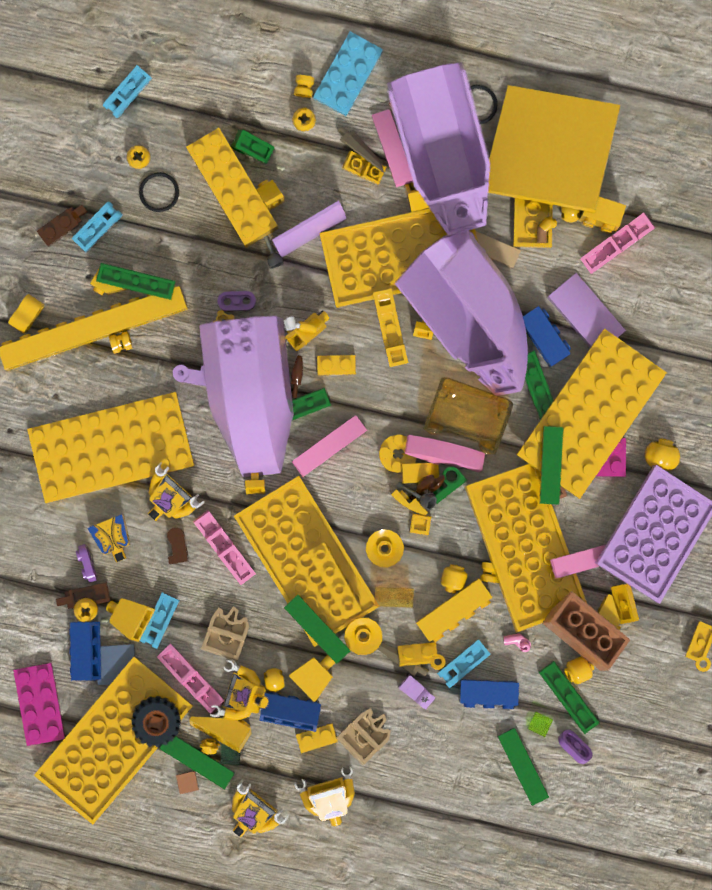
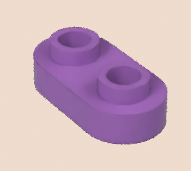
M229 291L221 293L217 302L223 311H249L254 308L256 298L249 291ZM245 298L250 299V303L247 305L243 303ZM230 299V305H225L224 300Z
M87 545L78 546L76 555L78 561H82L84 569H81L84 580L88 579L89 582L97 581L96 571Z
M565 730L559 735L558 741L561 747L578 763L585 764L592 759V751L589 746L573 731Z

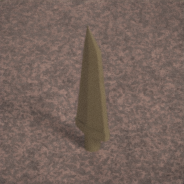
M341 126L338 129V133L342 135L340 141L384 172L381 161L354 130L348 131Z
M381 642L377 650L399 665L397 649ZM421 664L400 666L414 677L417 672L425 677L429 672Z

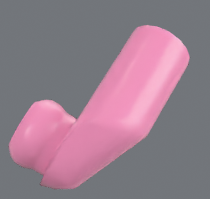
M520 633L503 636L505 645L515 644L522 652H528L531 648L530 641Z

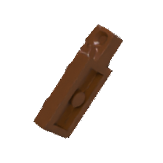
M83 205L76 209L72 207L66 209L38 229L37 232L45 244L50 247L78 227L79 223L82 222L80 217L85 215L87 210Z
M105 582L65 592V597L56 599L57 606L67 605L68 609H74L76 602L82 598L94 600L96 604L109 602L111 599L108 584Z

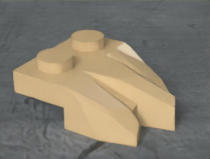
M234 606L227 615H224L223 610L218 607L211 618L201 649L238 662L249 629L247 618L244 617L241 620H237L238 609Z
M371 708L361 713L336 737L362 766L389 741L391 730H383L381 728L386 722L385 715L383 714L373 719Z

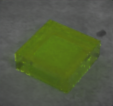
M535 711L527 729L545 737L553 719Z

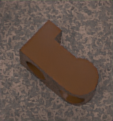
M180 528L170 529L167 538L171 543L173 556L168 557L169 564L189 562L184 531Z

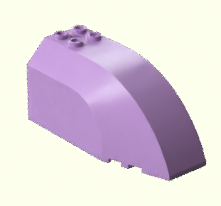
M463 63L442 64L404 75L387 83L389 97L414 186L430 207L443 229L449 236L466 229L471 230L485 226L490 162Z
M468 229L453 235L443 236L419 254L395 282V285L448 353L455 360L459 358L465 363L466 366L464 368L467 371L475 372L480 377L478 380L495 396L520 392L523 388L527 371L528 345L524 319L513 290L487 255L485 249L481 247Z
M277 316L253 317L199 325L210 410L242 476L251 477V473H259V476L281 473L294 415L283 318Z

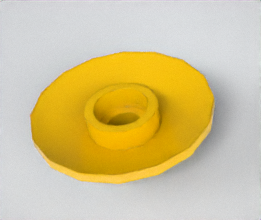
M382 529L374 532L366 543V553L369 560L379 567L388 568L394 566L400 561L404 552L402 539L391 530ZM382 545L388 546L387 552H382Z
M361 617L354 619L348 624L344 639L346 646L352 652L358 655H368L379 648L383 634L376 621ZM361 632H366V636L364 638H361L359 636Z

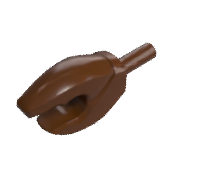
M300 355L297 356L292 371V398H297L298 385H301L303 377V358Z
M428 475L422 478L416 486V493L424 495L436 491L444 482L445 476L440 475L438 478H434V475ZM414 495L410 496L411 500L416 498Z

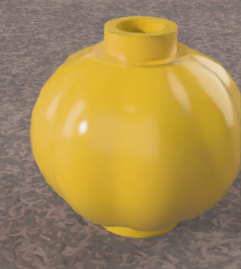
M659 438L658 442L653 441L646 447L645 461L651 468L657 465L665 471H671L680 462L679 449L673 446L674 441Z

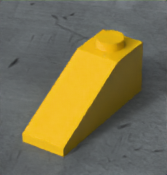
M191 716L189 719L191 726L239 753L251 735L250 725L243 720Z

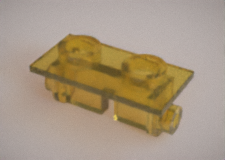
M375 587V606L413 608L414 588Z

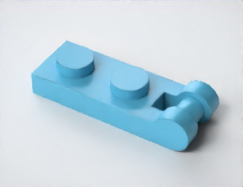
M137 65L103 103V107L107 110L110 109L113 115L119 118L130 103L152 80V77ZM116 99L122 102L119 106L114 104Z
M108 201L71 239L87 252L123 214L119 210L116 211L113 208V204ZM106 213L112 216L109 220L104 217Z
M163 592L161 593L154 608L156 610L140 642L144 644L147 642L153 648L158 649L180 600ZM151 630L158 633L156 638L149 635Z
M478 639L437 674L440 678L443 677L447 682L448 688H451L491 654ZM451 669H454L457 673L454 677L449 674Z

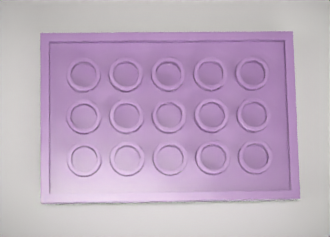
M654 465L595 564L660 604L712 517V501L661 467Z

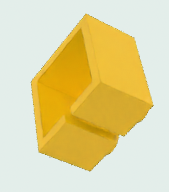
M599 196L595 213L582 210L579 221L583 222L582 225L593 228V226H598L601 228L600 231L604 233H615L620 227L626 205Z

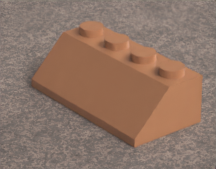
M572 591L553 607L542 623L600 671L610 670L630 641L626 635Z

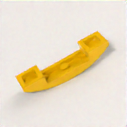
M392 288L373 292L389 367L407 364L408 359Z

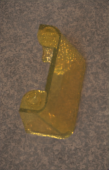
M443 377L439 382L423 429L432 435L440 434L444 430L479 443L478 446L483 453L496 455L512 412L513 403L502 396H495L493 393Z

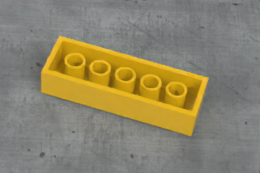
M220 128L215 129L186 147L245 248L278 230V225Z

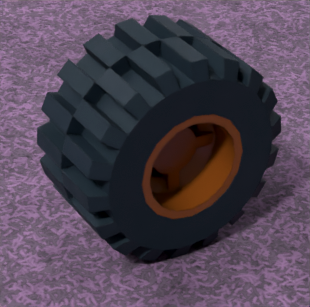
M151 696L146 700L143 699L136 706L132 715L131 723L135 737L139 738L141 743L148 744L147 746L152 747V745L160 747L163 744L165 746L169 741L172 742L178 734L180 727L178 708L165 697L160 698V696L152 698Z

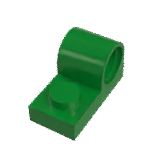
M243 129L237 131L230 146L233 150L249 155L263 164L268 163L275 148Z
M448 467L443 471L442 475L445 476L444 483L447 487L443 488L441 486L433 492L434 497L437 499L436 504L467 481L457 468ZM448 471L456 473L455 481H448L446 479Z

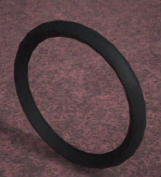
M469 86L470 90L483 89L487 91L493 99L494 107L492 113L486 119L479 121V124L487 123L497 112V98L493 91L486 86Z
M152 173L140 185V200L151 211H167L178 201V184L172 176L166 173ZM156 176L166 177L175 187L174 200L164 208L150 206L143 196L144 185L149 179Z

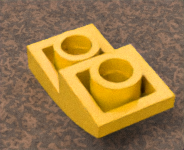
M349 151L342 166V169L379 185L384 172L353 151Z
M396 489L391 494L396 501L407 509L421 515L428 513L420 505V500L414 499L409 504L407 501L409 497L403 490L399 492Z

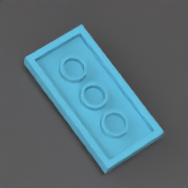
M350 31L314 94L313 99L347 117L379 60L383 49Z

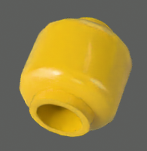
M450 564V566L444 568L440 583L446 587L445 591L456 594L457 590L461 591L464 589L468 577L464 567Z
M579 656L567 662L564 672L569 682L581 684L592 678L594 666L584 657Z

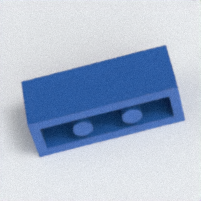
M538 306L523 316L526 333L551 368L569 356L571 348L566 340L562 341L559 337L560 331L555 324L551 325L548 318L550 316L547 311Z
M100 621L70 622L69 653L71 656V681L100 680Z
M460 679L459 702L464 704V707L475 708V704H483V708H494V705H502V709H514V706H518V681Z
M275 692L264 694V697L268 698V705L265 708H261L259 721L316 732L321 704L317 701H303L295 696L283 697Z

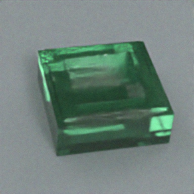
M222 744L220 764L240 765L241 752L239 753Z

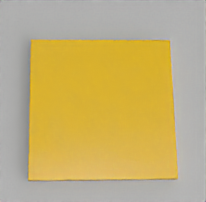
M508 85L489 158L488 193L595 213L620 105Z

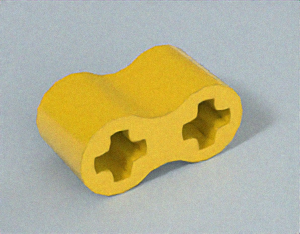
M27 294L9 319L8 324L21 333L26 334L35 319L42 312L45 304L32 295Z

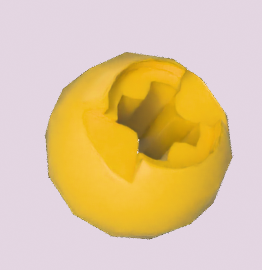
M300 108L293 114L292 123L299 131H309L315 126L316 115L309 108ZM303 115H306L307 119H309L305 124H302V121L299 120L303 118Z
M135 145L128 150L126 159L132 168L142 169L149 164L150 153L146 147ZM136 153H138L139 155L143 154L141 156V161H139L138 159L134 161V159L136 158Z
M561 206V219L569 223L576 222L580 219V210Z
M82 598L74 605L73 612L78 620L90 622L97 616L98 607L94 600ZM88 607L89 613L87 611L83 613L82 608L86 609Z
M271 668L264 672L266 690L278 692L284 688L282 670Z

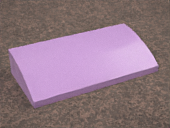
M335 202L272 239L279 255L284 257L318 237L319 233L326 232L347 220L340 202Z
M577 273L547 297L589 347L592 346L604 328L617 338L626 331Z

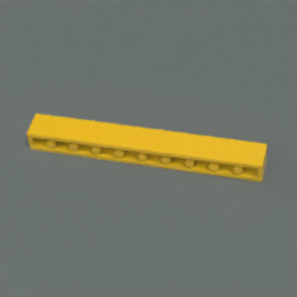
M175 285L172 300L146 294L147 297L142 299L139 297L132 298L125 305H121V303L114 304L107 311H103V309L94 311L92 316L86 318L85 315L74 318L75 322L69 324L61 322L56 324L54 329L44 328L38 330L36 335H23L19 337V341H5L1 343L2 346L0 347V358L4 370L9 371L109 337V335L118 334L186 311L188 308L180 286L176 287Z

